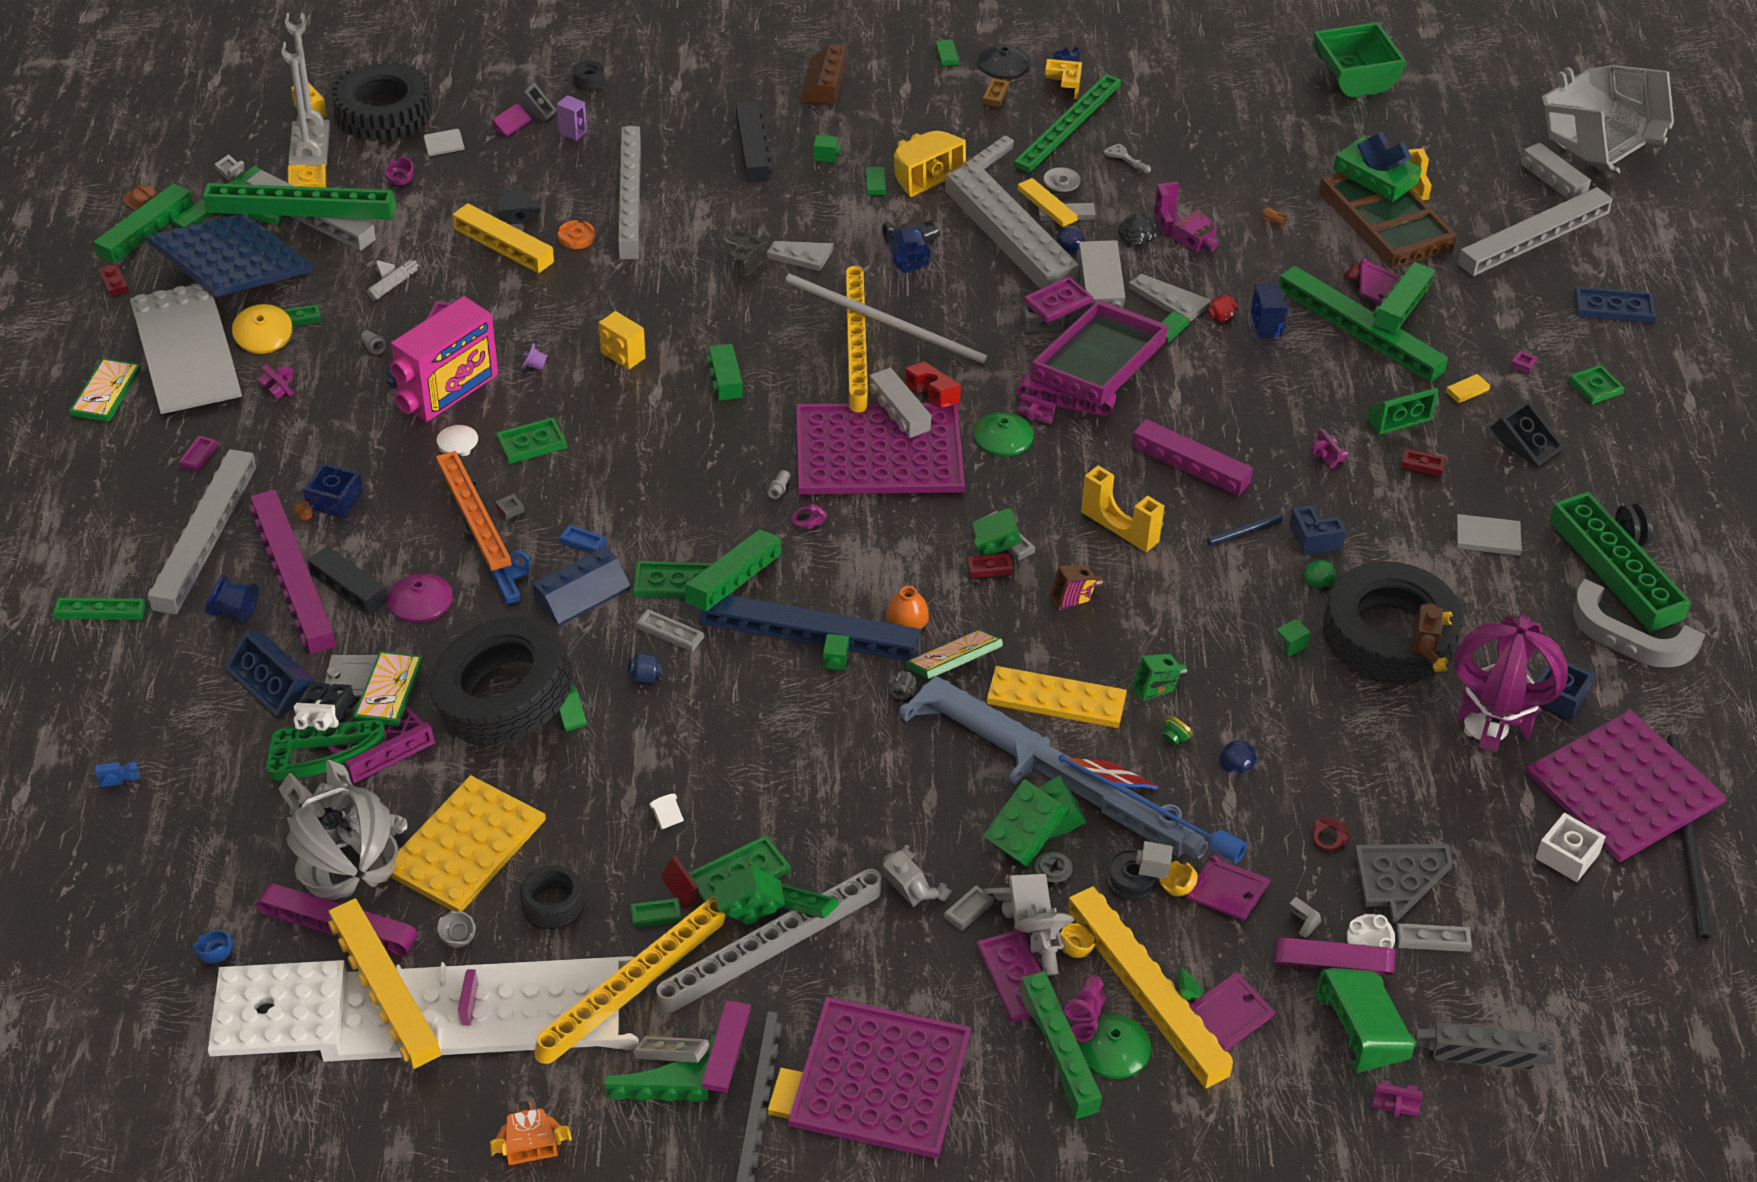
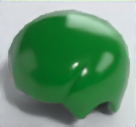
M1315 560L1305 567L1304 580L1308 585L1315 587L1317 590H1320L1322 587L1331 589L1337 581L1336 569L1327 560Z

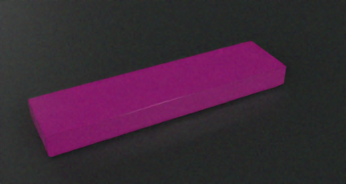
M726 1000L702 1082L703 1089L728 1092L750 1015V1004Z

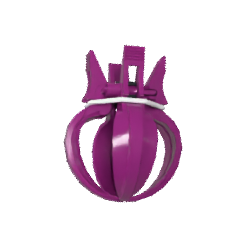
M1521 613L1518 617L1506 616L1501 623L1479 625L1468 633L1456 648L1454 669L1457 672V676L1466 685V688L1463 687L1462 689L1464 698L1461 702L1457 722H1460L1471 712L1486 714L1479 748L1497 752L1505 724L1518 727L1520 723L1524 737L1529 741L1535 716L1541 711L1539 706L1553 702L1555 698L1560 696L1566 686L1568 666L1560 646L1551 638L1542 635L1541 624L1530 620L1529 615ZM1497 639L1498 660L1496 664L1481 669L1473 661L1471 654L1484 644ZM1537 648L1549 665L1552 676L1545 681L1534 683L1527 675V662ZM1490 721L1500 724L1496 738L1487 735Z

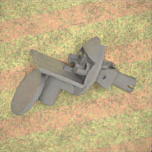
M1046 874L1009 876L1010 887L983 888V893H993L997 900H1005L1002 904V912L1009 919L1015 918V924L1013 925L1015 930L1028 934L1032 933L1031 952L1041 955L1043 971L1046 972V975L1059 974L1056 952H1058V949L1064 948L1059 930L1072 923L1074 917L1066 913L1057 912L1056 908L1051 909Z

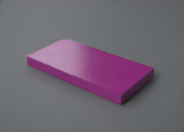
M1016 930L977 941L976 947L1011 1023L1031 1018L1019 994L1021 980L1023 977L1040 973L1042 970L1034 954L1031 952V947L1024 933Z

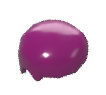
M400 157L398 161L391 160L385 169V177L393 185H405L413 178V163L405 157Z

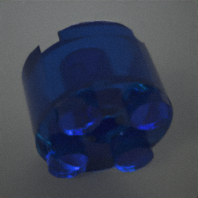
M905 227L893 234L894 237L892 240H889L888 246L893 262L901 272L907 273L921 267H926L929 264L930 249L926 237L921 230H915L914 227Z

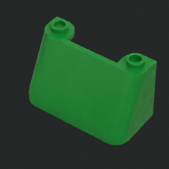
M1329 968L1321 971L1315 994L1320 1004L1326 1003L1327 1006H1333L1350 1038L1348 1047L1350 1050H1354L1356 1054V1060H1352L1351 1063L1356 1073L1412 1058L1413 1050L1416 1047L1415 1038L1404 1025L1384 988L1383 979L1379 974L1377 975L1375 971L1341 968Z

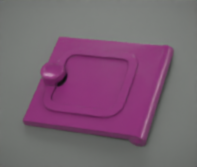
M1363 257L1360 261V295L1373 300L1375 306H1380L1382 299L1379 296L1386 298L1389 290L1392 291L1395 282L1398 283L1400 276L1367 261Z
M1212 855L1198 875L1196 886L1184 897L1187 900L1244 921L1252 908L1256 906L1257 901L1269 885L1270 879L1221 861L1218 856Z
M1238 972L1204 994L1197 1001H1194L1192 1004L1188 1003L1194 1014L1201 1017L1206 1029L1216 1036L1218 1044L1224 1051H1227L1276 1016V1012Z

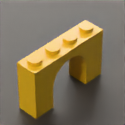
M1099 465L1096 466L1084 478L1081 512L1147 553L1160 541L1164 505L1146 496L1134 506L1133 518L1127 516L1119 509L1113 498L1114 475Z

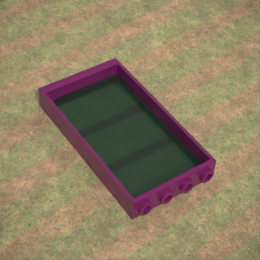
M1098 300L1032 362L1030 379L1101 406L1166 342L1168 325Z

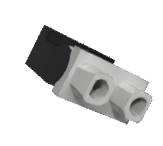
M311 683L299 702L294 706L296 714L294 717L295 727L297 729H305L307 726H315L317 730L325 731L328 727L336 728L339 724L338 720H341L344 715V711L347 708L352 709L356 704L352 686L345 684H332L330 686L327 683Z

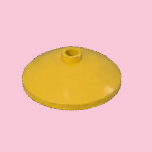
M268 304L254 305L237 315L232 325V334L237 345L243 350L255 354H266L282 348L289 341L292 335V322L288 314L279 307Z

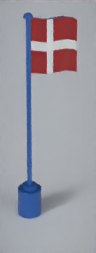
M1065 754L1059 756L1061 763L1063 761L1209 838L1208 844H1210V850L1235 864L1243 857L1247 848V842L1222 829L1218 832L1214 831L1211 835L1123 788L1145 787L1158 789L1157 785L1110 761L1069 758Z

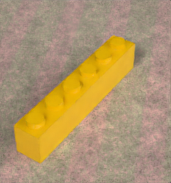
M467 203L452 214L455 230L537 273L542 272L554 262L553 247Z

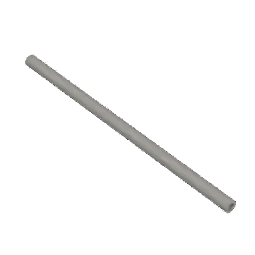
M790 273L786 277L785 282L983 365L986 361L987 355Z

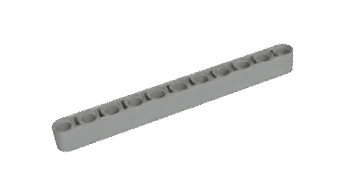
M874 869L864 870L822 893V895L837 898L839 906L824 919L791 910L662 981L657 986L658 1008L665 1013L675 1012L876 900L881 894L880 873Z

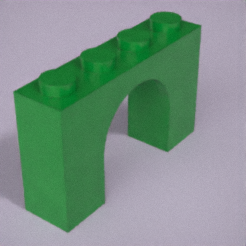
M1363 136L1339 152L1335 158L1333 170L1392 202L1419 183L1422 170L1421 167L1410 161H1406L1390 171H1378L1368 167L1357 147V144L1367 139Z

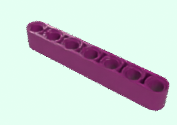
M272 883L266 886L256 902V908L267 916L329 935H333L328 925V921H331L329 910L342 905ZM364 911L386 952L398 956L407 955L418 936L416 929L406 923Z

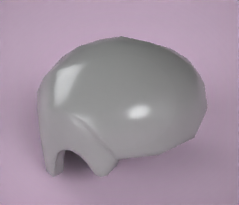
M451 911L446 916L440 917L437 931L441 941L447 946L460 948L467 945L474 938L476 925L472 917L465 912Z

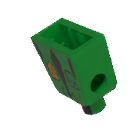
M1170 654L1142 656L1132 687L1142 701L1170 693L1175 689L1178 678L1187 675V668L1184 664H1178Z

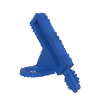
M515 550L510 554L512 565L494 571L490 570L507 604L520 601V592L514 580L528 575L530 571L529 557L519 550ZM515 556L522 557L525 564L518 563L515 560Z

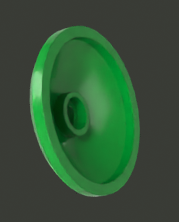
M994 412L983 416L975 423L973 439L975 444L986 453L1004 457L1014 456L1030 447L1033 442V429L1029 422L1019 415L1010 412Z
M1101 1014L1097 1020L1098 1027L1093 1038L1086 1042L1077 1041L1090 1071L1110 1079H1123L1137 1074L1146 1066L1151 1054L1150 1037L1144 1027L1134 1019L1121 1014Z

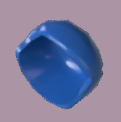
M215 930L206 935H200L198 944H193L192 947L202 962L219 964L231 953L233 940L229 933Z

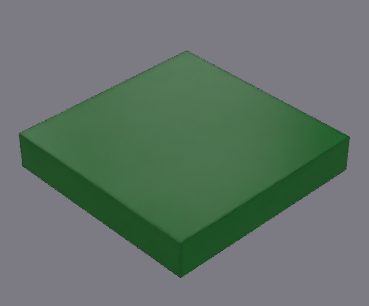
M1602 365L1569 375L1568 382L1591 404L1623 394L1625 390Z

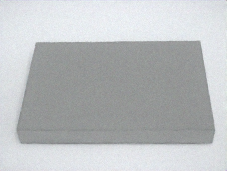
M1457 514V549L1520 556L1522 551L1520 521Z

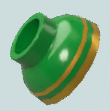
M1171 715L1166 717L1164 721L1165 731L1162 736L1168 742L1177 745L1179 742H1185L1193 736L1191 729L1182 721Z

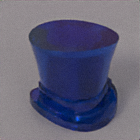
M221 573L207 600L205 612L213 616L226 613L240 622L246 623L257 604L259 588L256 584L232 583L225 574Z

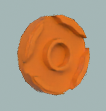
M573 220L564 223L559 228L558 241L566 248H585L595 240V229L588 222L578 223V221Z

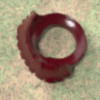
M1319 817L1312 826L1314 829L1313 842L1318 849L1325 852H1333L1342 845L1348 844L1350 833L1347 827L1335 818ZM1327 828L1337 831V841L1332 845L1322 844L1318 839L1321 831Z

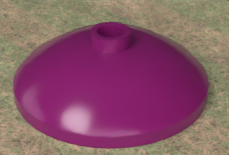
M429 573L407 575L395 582L387 594V605L390 612L398 619L410 623H424L439 618L450 608L453 600L452 589L448 582L437 575Z

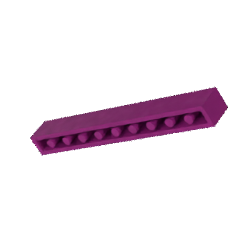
M276 490L252 495V505H249V510L252 518H257L254 519L257 531H262L260 533L262 544H267V547H265L268 559H273L271 561L274 574H279L276 577L279 587H284V590H282L285 602H290L288 604L291 617H296L293 620L296 631H301L302 633L299 634L302 646H307L310 654L336 647L333 630Z

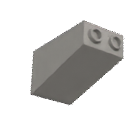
M1118 241L1079 242L1076 262L1079 264V285L1093 296V302L1084 306L1085 310H1089L1098 300L1123 308L1125 291Z

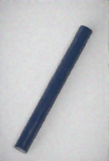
M1280 513L1209 537L1207 538V543L1209 546L1281 522L1283 517Z

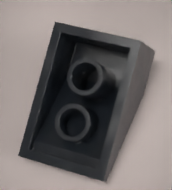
M1528 399L1490 427L1503 445L1535 467L1540 466L1565 448Z

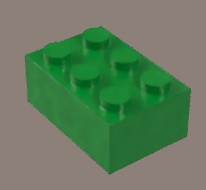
M1024 778L983 836L1028 868L1068 810L1057 800Z

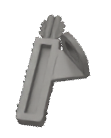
M376 260L371 264V269L379 272L382 279L369 287L367 293L373 301L378 300L385 293L410 276L409 274L415 273L419 265L415 260H408V262L404 263V266L401 265L395 269L394 264Z

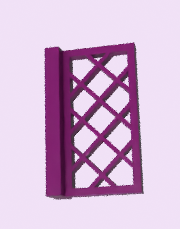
M406 705L403 716L407 715L408 718L407 720H401L399 726H396L403 727L402 731H393L394 726L384 725L388 726V728L385 730L386 735L380 745L345 761L346 766L344 767L348 771L350 780L356 783L435 744L432 728L428 722L423 723ZM359 743L327 746V749L334 755L345 751L336 749L340 746H348L347 749Z

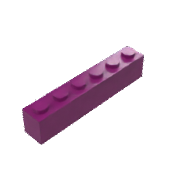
M1145 419L1133 434L1132 448L1234 495L1240 496L1251 483L1253 467L1150 420Z

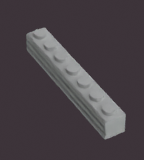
M1003 136L956 170L978 163L983 169L987 168L1013 149L1014 140Z

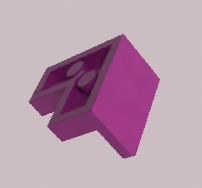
M1178 182L1157 184L1153 214L1165 237L1172 236L1175 223L1181 220L1176 211L1179 191Z

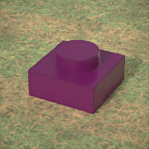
M1519 350L1512 360L1511 367L1529 374L1535 366L1538 357Z

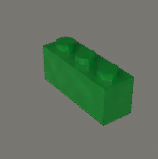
M733 344L709 346V355H706L707 367L711 366L709 374L710 379L714 380L712 381L713 392L718 394L719 401L743 398L742 379Z

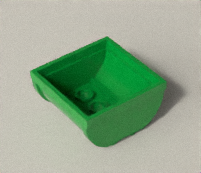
M1379 22L1315 31L1313 34L1315 52L1331 70L1341 90L1349 97L1359 98L1362 95H1377V93L1387 91L1398 81L1406 66V60Z

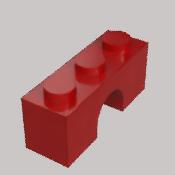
M926 362L905 368V385L916 393L929 391V402L940 409L960 403L961 384Z

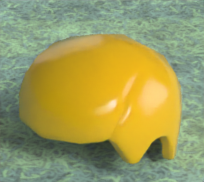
M1174 861L1171 863L1167 879L1159 878V882L1170 895L1183 896L1190 893L1196 886L1198 874L1188 862H1186V865H1182L1178 861Z
M1070 923L1060 931L1064 943L1062 951L1070 957H1086L1096 945L1094 944L1095 935L1090 934L1080 924Z

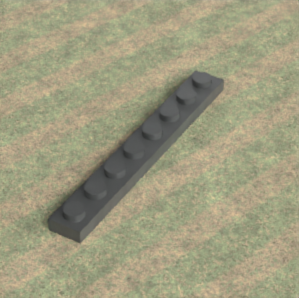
M768 1011L736 1182L755 1181V1174H751L752 1167L757 1168L759 1152H755L756 1145H761L763 1130L759 1128L760 1123H765L767 1108L763 1106L764 1101L769 1102L771 1086H767L768 1080H773L774 1065H771L772 1059L777 1058L778 1044L775 1043V1039L780 1038L782 1023H778V1012Z

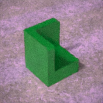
M1297 619L1277 628V634L1287 642L1285 654L1288 657L1308 647L1310 631Z

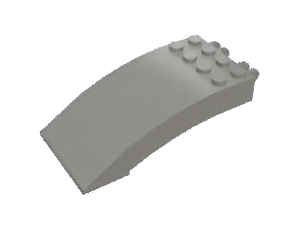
M194 283L192 286H179L173 290H160L153 292V294H140L130 298L134 319L161 414L242 397L214 297L199 283Z

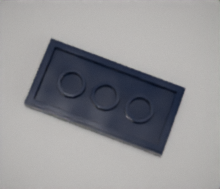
M1575 287L1574 295L1577 316L1655 323L1656 313L1652 293Z

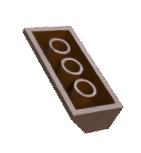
M829 44L811 58L800 101L835 104L846 66V46Z

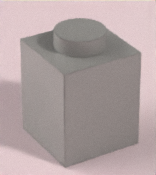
M1144 841L1143 849L1138 850L1136 856V864H1140L1139 874L1167 879L1171 866L1173 846Z

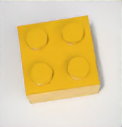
M614 311L599 322L600 350L603 355L611 358L628 370L646 358L643 327L617 311Z

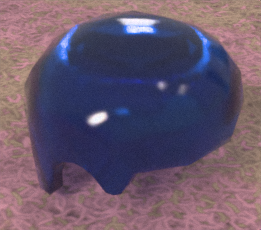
M1065 47L1062 51H1054L1053 59L1078 62L1081 49L1074 47L1072 51H1069Z
M1066 226L1058 233L1056 242L1067 252H1077L1079 242H1085V236L1079 228Z
M1235 740L1229 742L1223 748L1219 761L1220 765L1227 772L1238 770L1240 774H1243L1254 767L1257 757L1251 745Z

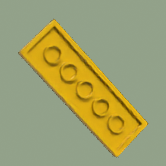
M996 666L987 697V704L1119 728L1127 690Z

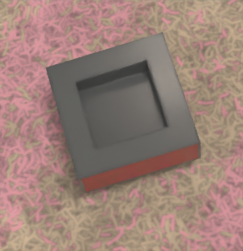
M515 494L495 501L496 508L506 520L525 512L524 505Z

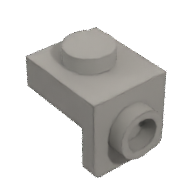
M228 154L215 164V169L230 182L244 173V162L242 160L236 162Z

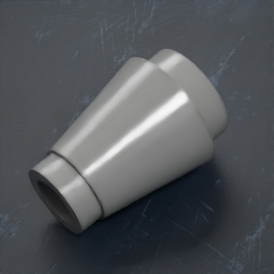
M369 330L361 334V339L370 353L380 354L385 350L386 343L383 337Z

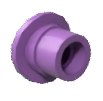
M532 343L530 353L524 352L523 354L527 359L521 368L525 369L528 366L541 371L548 355L535 349V344Z

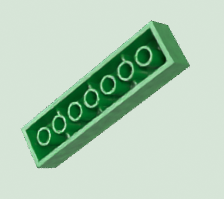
M1589 491L1554 503L1549 520L1550 523L1649 632L1685 620L1691 601Z

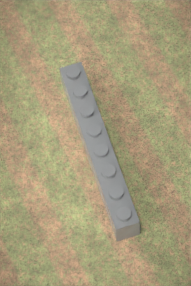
M262 170L246 181L248 185L293 186ZM290 216L359 251L376 240L374 225L363 219Z

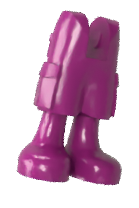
M1090 975L1082 985L1077 999L1068 1001L1064 1008L1066 1017L1075 1020L1070 1027L1078 1042H1086L1093 1038L1098 1027L1097 1020L1101 1014V1007L1106 1000L1105 992L1102 990L1104 984L1097 975Z

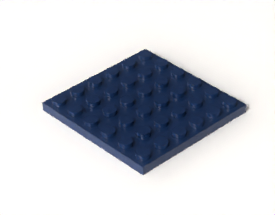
M247 214L222 217L218 220L206 221L205 223L193 224L188 227L176 228L171 231L159 232L148 236L147 243L215 297L313 271V265Z

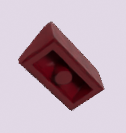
M672 856L661 877L674 897L678 898L681 907L686 909L699 903V887L678 857Z

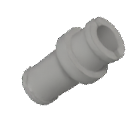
M785 470L778 472L776 479L769 485V497L778 499L785 492L786 484L791 477L789 472Z

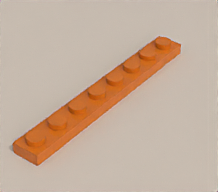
M452 451L436 456L437 464L490 570L494 571L512 565L511 558L457 452Z

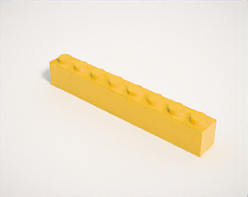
M352 899L329 910L331 921H328L329 928L333 935H339L340 938L337 940L343 953L348 951L350 955L347 957L353 970L358 969L360 974L357 976L362 987H368L370 991L368 996L372 1005H378L380 1008L378 1014L384 1025L389 1024L391 1028L388 1030L394 1043L399 1042L401 1046L399 1052L404 1062L409 1061L413 1069L442 1056L438 1040L357 899Z

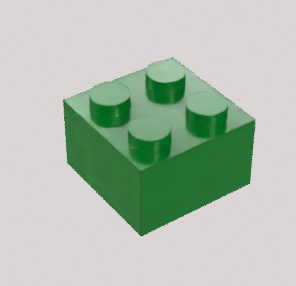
M750 865L714 885L718 910L745 925L753 924L758 919L772 914L777 909L785 906L781 880L754 865Z

